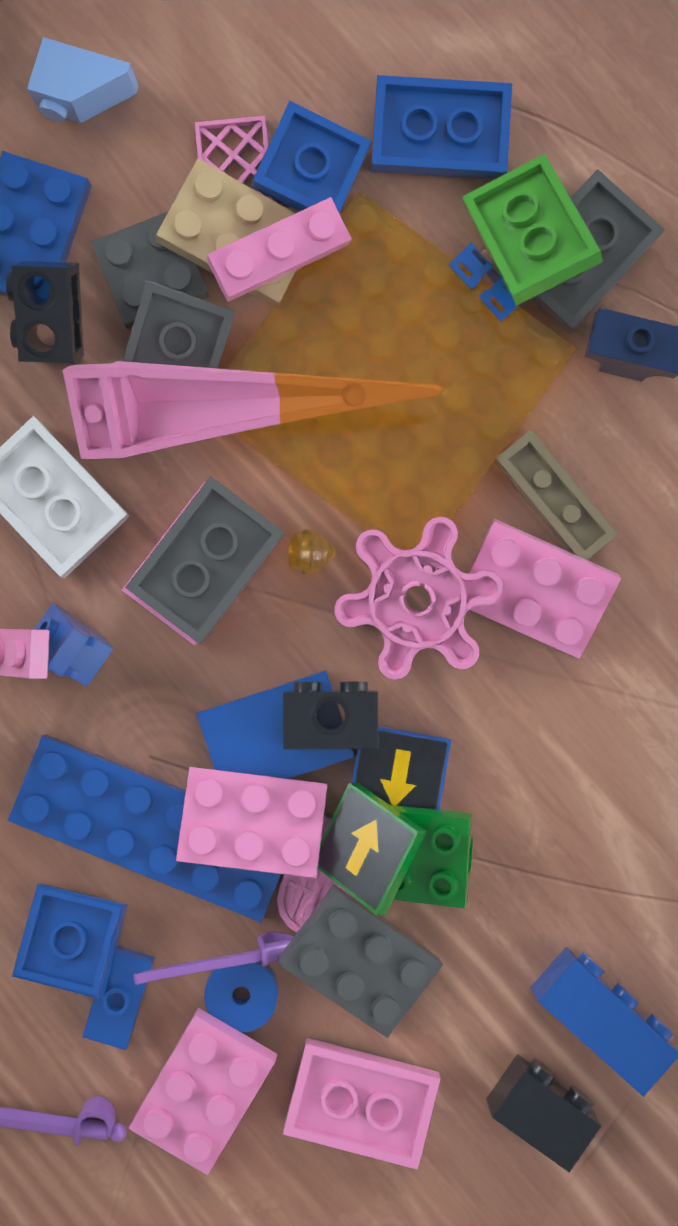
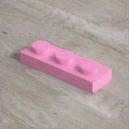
M330 197L207 254L206 260L227 302L348 246L352 238Z

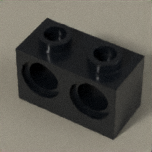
M22 261L12 265V273H8L6 279V291L9 301H14L15 320H12L10 325V340L13 348H18V361L75 363L84 355L79 263ZM36 276L43 277L49 282L52 289L50 300L41 298L35 292L34 279ZM38 324L46 325L53 331L55 336L54 346L46 345L39 339L37 335Z

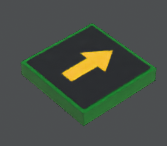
M349 783L320 843L317 868L377 916L385 915L427 831L361 784Z

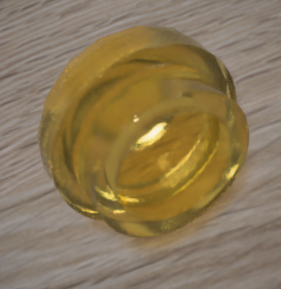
M304 529L301 534H293L289 540V565L292 570H300L303 575L318 573L337 554L334 546L328 543L325 537L315 530Z

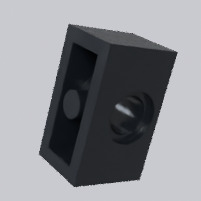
M366 681L340 682V690H322V682H294V691L283 692V749H378V691L368 690V682ZM325 702H336L344 709V720L338 726L327 727L320 722L318 709Z

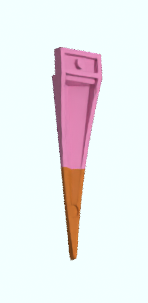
M124 361L107 364L70 365L63 369L81 459L125 458L204 439L297 420L437 396L443 389L438 385Z

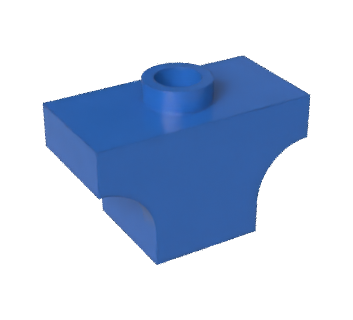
M55 603L51 604L34 628V630H49L48 670L61 677L63 675L68 676L86 687L113 651L111 645L102 635L84 625Z

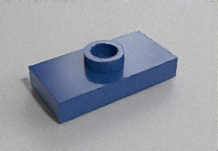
M117 946L104 997L93 999L83 1038L123 1050L128 1048L148 983L135 984L134 974L152 970L155 957Z

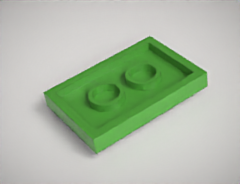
M545 153L462 197L465 208L516 306L603 262L601 250Z

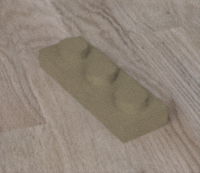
M532 430L528 431L494 460L570 553L588 560L619 535Z

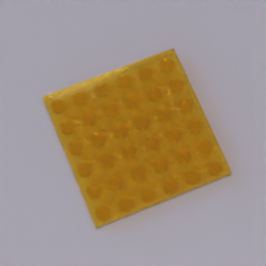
M359 191L341 215L352 238L350 244L301 268L287 287L279 305L272 307L227 369L429 384L442 387V391L437 396L323 415L233 434L365 531L371 529L380 530L396 548L410 550L420 543L424 527L431 519L436 517L453 519L577 349L519 306L500 322L479 299L486 289L489 290L491 288L489 284L479 279L480 283L474 289H470L448 265L454 260L452 257ZM461 264L457 265L468 278L472 276V273ZM494 297L490 299L500 312L504 310Z

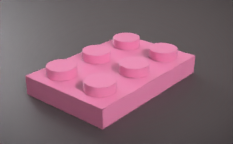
M494 519L468 574L477 573L482 570L495 572L503 582V593L495 603L474 606L470 610L580 659L619 585L621 577L613 571Z
M189 767L176 861L316 878L328 784Z
M198 1008L128 1129L208 1175L274 1066L277 1053Z
M306 1038L284 1124L283 1135L418 1170L441 1079L438 1071Z

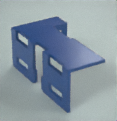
M472 242L448 264L470 289H474L480 283L479 279L485 274L490 278L494 285L489 290L486 289L479 299L500 322L517 307L501 276ZM462 263L465 268L461 270L457 265ZM467 269L472 273L470 278L464 273ZM492 297L504 308L502 312L490 301Z

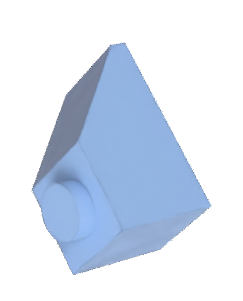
M43 37L27 90L43 116L56 122H64L65 119L82 123L136 95L139 85L131 63Z

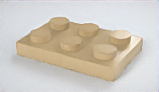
M197 158L160 226L155 242L213 273L206 260L207 254L296 213ZM296 270L248 293L277 309Z

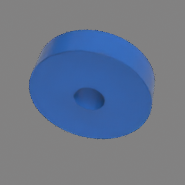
M260 962L212 970L204 993L207 1011L210 1015L241 1033L254 1031L263 1026L275 1011L279 993L278 981L269 965L260 966ZM245 987L249 990L250 996L246 999H239L235 996L234 989Z

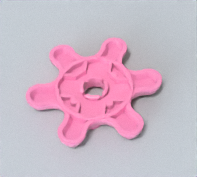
M436 517L427 522L420 543L410 550L396 548L382 531L376 529L361 533L357 539L356 552L371 570V583L363 592L356 594L348 593L341 596L334 606V614L336 619L346 627L369 624L381 631L384 637V647L378 659V666L382 674L389 679L396 680L406 676L412 667L415 654L425 648H434L440 651L454 668L468 669L477 662L480 652L477 642L465 630L464 617L472 607L493 604L500 599L503 593V582L495 572L482 570L477 573L467 574L455 567L451 553L458 538V530L454 522L447 517ZM424 586L429 592L431 604L427 609L419 611L409 606L406 595L410 587Z

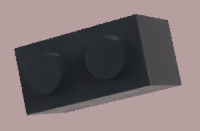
M517 1054L486 1098L491 1116L570 1173L601 1128V1124L592 1109L595 1104L575 1086H571L567 1090L555 1081L556 1075L539 1060L533 1059L529 1063Z

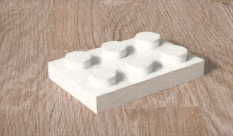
M33 416L0 447V514L60 577L66 578L130 517L36 417Z

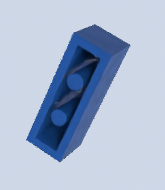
M566 947L530 987L533 994L544 1008L644 1097L678 1059V1050L669 1041L674 1033L654 1014L645 1019L634 1008L639 1002L622 985L617 983L611 988L604 982L600 976L605 971L585 952H582L577 957Z

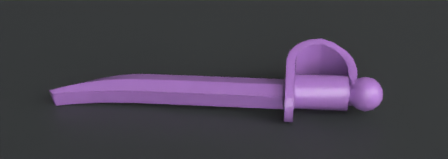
M266 932L257 937L259 950L148 970L134 974V983L141 984L254 962H260V966H268V962L278 961V957L294 936L283 932Z
M94 1096L88 1099L77 1118L0 1107V1126L74 1137V1145L78 1146L82 1141V1137L107 1141L110 1137L114 1142H121L127 1135L126 1126L122 1123H116V1111L113 1105L102 1096ZM88 1117H97V1118H101L102 1120H100V1119L88 1118Z

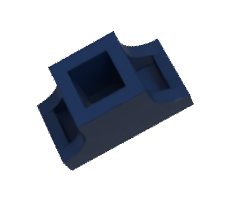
M599 307L595 312L585 357L599 362L600 372L642 382L645 378L653 376L674 379L678 376V326Z

